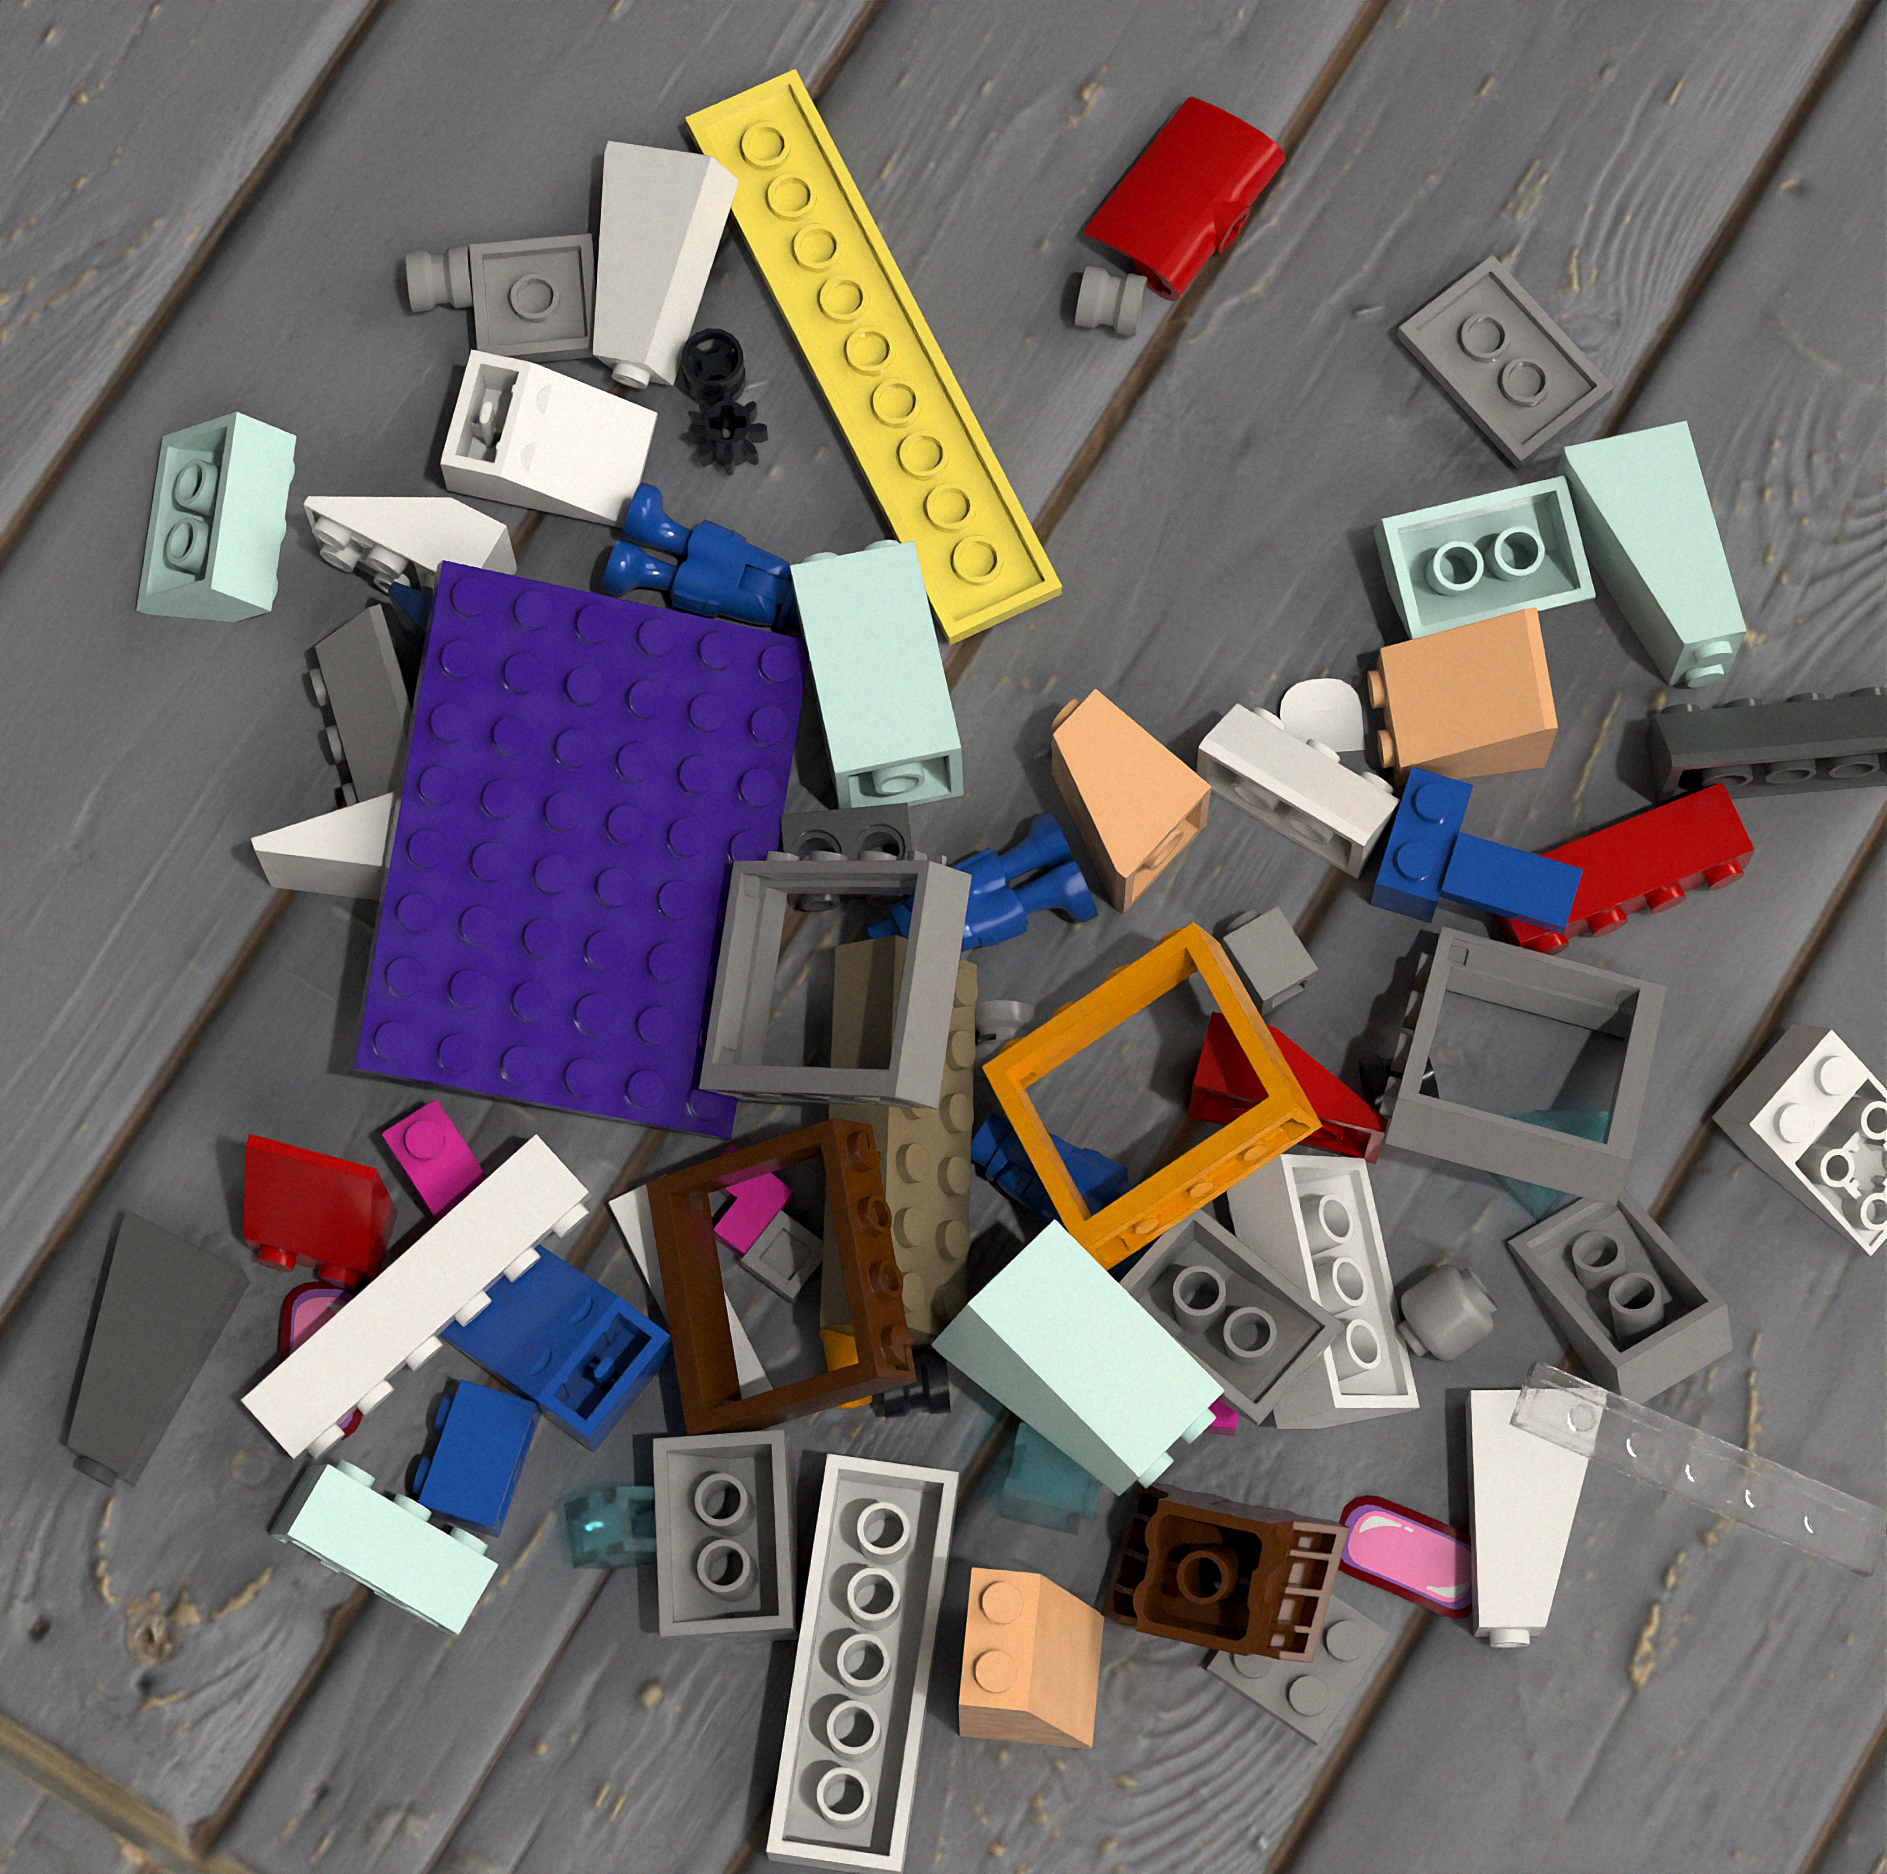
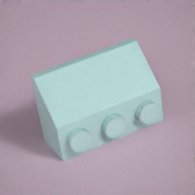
M234 412L162 436L136 611L150 615L236 622L271 612L272 602L278 590L276 575L281 542L286 533L285 512L289 485L295 472L293 461L296 443L295 435L239 412Z
M1565 475L1384 518L1373 529L1388 592L1410 640L1522 609L1537 607V611L1541 612L1596 598Z

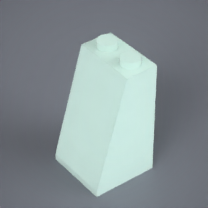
M1687 421L1564 447L1555 477L1563 475L1566 477L1585 554L1668 686L1687 682L1688 687L1699 688L1722 680L1725 676L1724 673H1729L1745 636L1746 627Z
M883 540L868 545L864 551L840 556L830 552L818 553L807 557L800 564L790 565L793 593L802 637L805 639L808 653V666L838 809L908 803V806L964 795L961 744L915 541L899 543L895 540Z
M1055 1219L960 1311L931 1344L940 1355L1118 1496L1136 1480L1145 1489L1148 1488L1174 1461L1166 1450L1179 1437L1190 1445L1217 1418L1208 1407L1225 1391Z

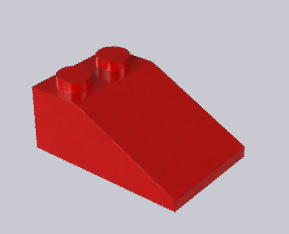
M1212 1011L1193 1083L1188 1117L1227 1126L1264 1101L1269 1095L1224 1014ZM1266 1025L1323 1125L1297 1144L1345 1157L1363 1158L1365 1162L1376 1164L1388 1120L1279 1029Z
M249 1133L245 1145L243 1238L250 1250L258 1253L256 1261L264 1266L283 1272H293L295 1264L320 1271L318 1279L344 1289L354 1290L357 1281L365 1284H370L379 1275L398 1216V1212L377 1169Z

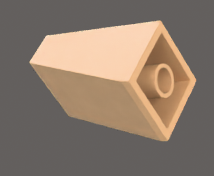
M972 1567L958 1704L960 1736L1092 1749L1104 1616L1042 1574Z

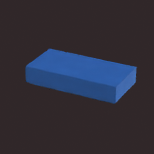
M1459 832L1439 897L1563 934L1583 869Z

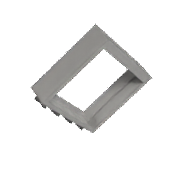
M915 850L908 852L907 860H897L896 856L883 852L859 851L857 861H848V857L842 854L827 851H810L809 860L800 861V858L793 854L768 851L766 861H734L699 1089L736 1100L751 1102L938 1109L972 875L947 867V857L944 855H927ZM788 894H915L889 1070L762 1065Z
M1442 926L1434 956L1422 953L1413 985L1425 988L1424 993L1411 991L1402 1028L1413 1030V1036L1400 1033L1391 1066V1071L1403 1074L1402 1079L1389 1076L1379 1114L1392 1117L1385 1144L1616 1206L1632 1158L1667 986ZM1445 990L1625 1038L1603 1142L1592 1141L1419 1094Z

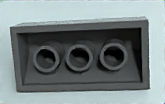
M1883 687L1862 688L1852 692L1849 695L1850 697L1825 699L1824 694L1817 692L1802 693L1787 699V703L1762 705V701L1757 698H1742L1726 703L1722 709L1699 710L1698 705L1689 703L1664 708L1661 714H1654L1647 732L1656 806L1668 804L1720 782H1723L1731 799L1887 786V689Z

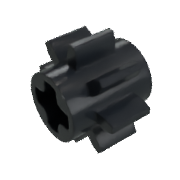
M725 392L723 401L714 404L712 407L701 403L699 410L704 425H695L689 428L691 443L697 445L706 444L700 452L701 464L706 467L715 461L719 465L725 466L728 475H733L735 466L741 465L745 461L757 465L759 463L758 452L753 443H762L768 440L767 425L762 423L752 424L758 415L757 403L752 401L742 406L732 400L730 392ZM734 428V439H722L724 429Z

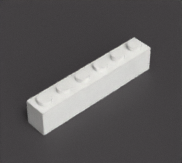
M537 1134L534 1135L241 1401L293 1459L301 1460L308 1453L315 1460L319 1459L345 1435L339 1425L357 1408L366 1416L394 1391V1388L387 1381L400 1369L408 1364L413 1371H416L442 1348L443 1344L438 1340L437 1336L452 1322L457 1320L464 1327L485 1310L492 1302L486 1292L504 1275L513 1283L526 1273L541 1258L534 1248L554 1231L562 1239L578 1226L590 1213L583 1204L592 1195Z

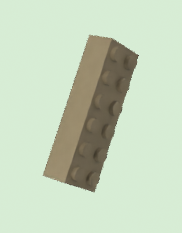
M891 935L836 946L831 1068L889 1070L908 939L898 935ZM961 958L957 973L938 1109L829 1105L828 1119L837 1118L872 1124L876 1151H880L881 1155L879 1169L884 1197L892 1215L890 1231L896 1265L903 1278L902 1300L907 1328L914 1342L911 1350L932 1347L931 1344L968 1304L966 1286L967 1256L970 1246L968 1227L969 1197L972 1183L970 1167L972 1124L974 1121L973 1078L974 1061L976 1058L975 1019L978 983L977 964ZM826 1177L820 1328L854 1337Z

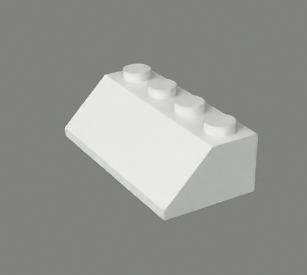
M1280 1154L1228 1189L1229 1213L1234 1224L1236 1238L1344 1324L1342 1332L1273 1409L1277 1429H1321L1409 1412L1420 1408L1405 1338L1398 1328L1401 1320L1365 1159Z

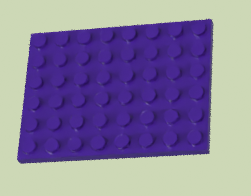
M442 560L437 565L350 1070L721 1141L730 1140L732 1138L737 1100L699 1089L733 863L734 861H766L768 851H778L781 833L780 815L784 814L809 659L805 639Z

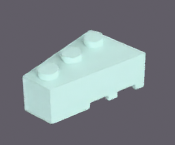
M340 1460L336 1468L329 1464L308 1466L268 1535L285 1545L287 1541L294 1543L321 1559L320 1563L338 1574L340 1572L345 1573L374 1590L376 1595L446 1634H459L498 1567L497 1563L483 1556L488 1545L457 1527H453L449 1535L427 1523L432 1512L402 1494L397 1493L392 1502L370 1489L375 1478L344 1460Z

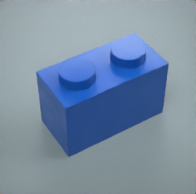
M1415 767L1411 768L1375 883L1370 905L1424 922H1432L1473 785Z
M462 1379L455 1396L450 1394L444 1396L434 1426V1431L442 1433L434 1458L426 1455L423 1457L413 1484V1493L420 1495L418 1503L432 1512L430 1517L499 1538L541 1417L536 1403Z

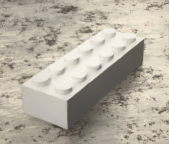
M827 1453L766 1850L770 1861L859 1874H903L959 1492V1472Z

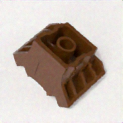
M1138 1483L1100 1615L1117 1623L1134 1626L1137 1632L1242 1656L1256 1654L1278 1660L1312 1663L1349 1527L1333 1520L1304 1517L1289 1510L1257 1507L1230 1501L1229 1498L1220 1497L1215 1494L1185 1491L1173 1485L1152 1483L1145 1489Z

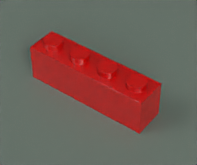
M1720 782L1538 855L1583 869L1563 934L1494 913L1492 914L1507 944L1554 956L1569 946L1568 939L1588 931L1591 932L1593 937L1609 934L1628 922L1627 915L1647 907L1651 914L1666 911L1686 899L1684 892L1707 884L1709 890H1717L1734 883L1744 875L1742 869L1746 868L1755 849L1723 782Z

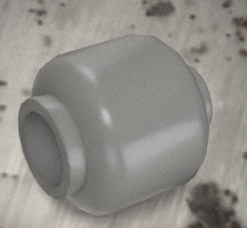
M1442 1265L1402 1295L1400 1303L1406 1319L1398 1324V1328L1418 1356L1421 1357L1430 1351L1438 1359L1444 1362H1452L1492 1333L1494 1328L1492 1313L1498 1310V1305L1487 1287L1470 1267L1460 1271L1452 1265Z

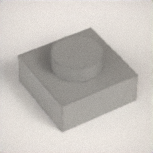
M780 1210L741 1259V1264L745 1269L794 1304L822 1268L823 1241Z

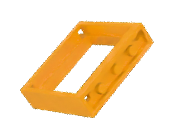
M1194 921L1184 928L1172 930L1164 935L1157 943V947L1134 963L1120 966L1110 972L1105 978L1104 983L1080 1000L1071 1001L1059 1007L1048 1022L1029 1035L1008 1042L1002 1047L997 1057L982 1066L1068 1233L1106 1271L1323 1126L1221 944ZM1199 970L1269 1097L1092 1216L1025 1089Z

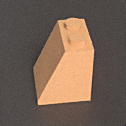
M1537 607L1522 609L1380 648L1376 670L1368 671L1367 673L1368 691L1372 708L1382 707L1386 729L1377 731L1378 751L1382 768H1393L1396 787L1406 786L1412 767L1452 779H1461L1544 768L1546 766L1558 730Z
M1094 689L1082 703L1076 698L1071 700L1054 719L1051 728L1055 730L1051 743V774L1113 907L1124 915L1206 826L1212 786L1097 689Z

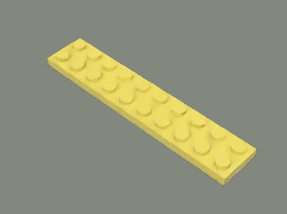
M796 69L685 117L686 128L699 154L714 157L739 180L729 213L895 540L899 543L915 541L929 607L949 646L1062 595V585Z

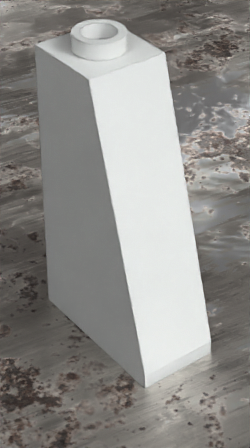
M608 141L604 152L593 355L613 370L612 378L624 385L646 389L649 382L671 386L674 384L682 360V350L689 338L739 180L712 156Z
M1603 1389L1471 1390L1467 1397L1465 1416L1469 1531L1471 1535L1473 1637H1490L1491 1647L1518 1648L1529 1646L1530 1637L1540 1636L1547 1625L1603 1406Z

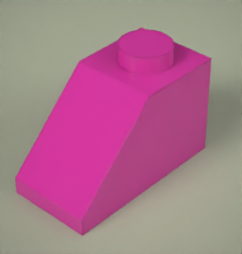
M434 1099L381 1133L393 1158L436 1223L487 1179L471 1150L437 1099Z

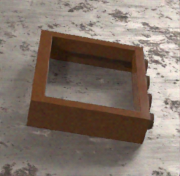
M831 1118L646 1182L687 1436L754 1432L917 1382L911 1346L914 1345V1342L907 1328L902 1300L903 1278L896 1265L890 1231L892 1215L884 1197L879 1169L881 1155L880 1151H876L872 1124ZM823 1155L859 1363L742 1399L708 1194Z

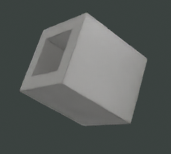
M1278 906L1262 915L1258 909L1248 911L1226 927L1228 935L1223 937L1222 948L1262 1017L1315 986L1318 968Z

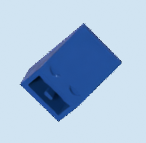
M538 1245L534 1249L541 1258L526 1273L513 1283L504 1275L486 1292L492 1302L485 1310L464 1327L455 1320L440 1335L521 1398L535 1402L543 1415L594 1453L673 1354L671 1336L621 1297L549 1250Z

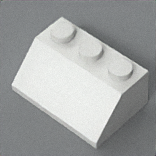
M1237 703L1205 736L1198 747L1196 774L1212 786L1211 792L1358 879L1396 819L1401 800L1393 796L1394 789L1386 781L1370 772L1363 771L1359 776L1340 765V757L1321 742L1308 739L1305 744L1284 731L1286 729L1285 724L1269 711L1254 707L1251 712Z

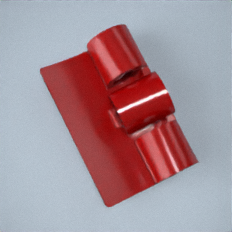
M1189 97L1084 230V236L1134 260L1135 274L1148 277L1147 288L1164 299L1177 301L1215 251L1219 254L1223 253L1234 242L1249 217L1250 205L1285 162V155L1271 138L1247 122L1203 100Z

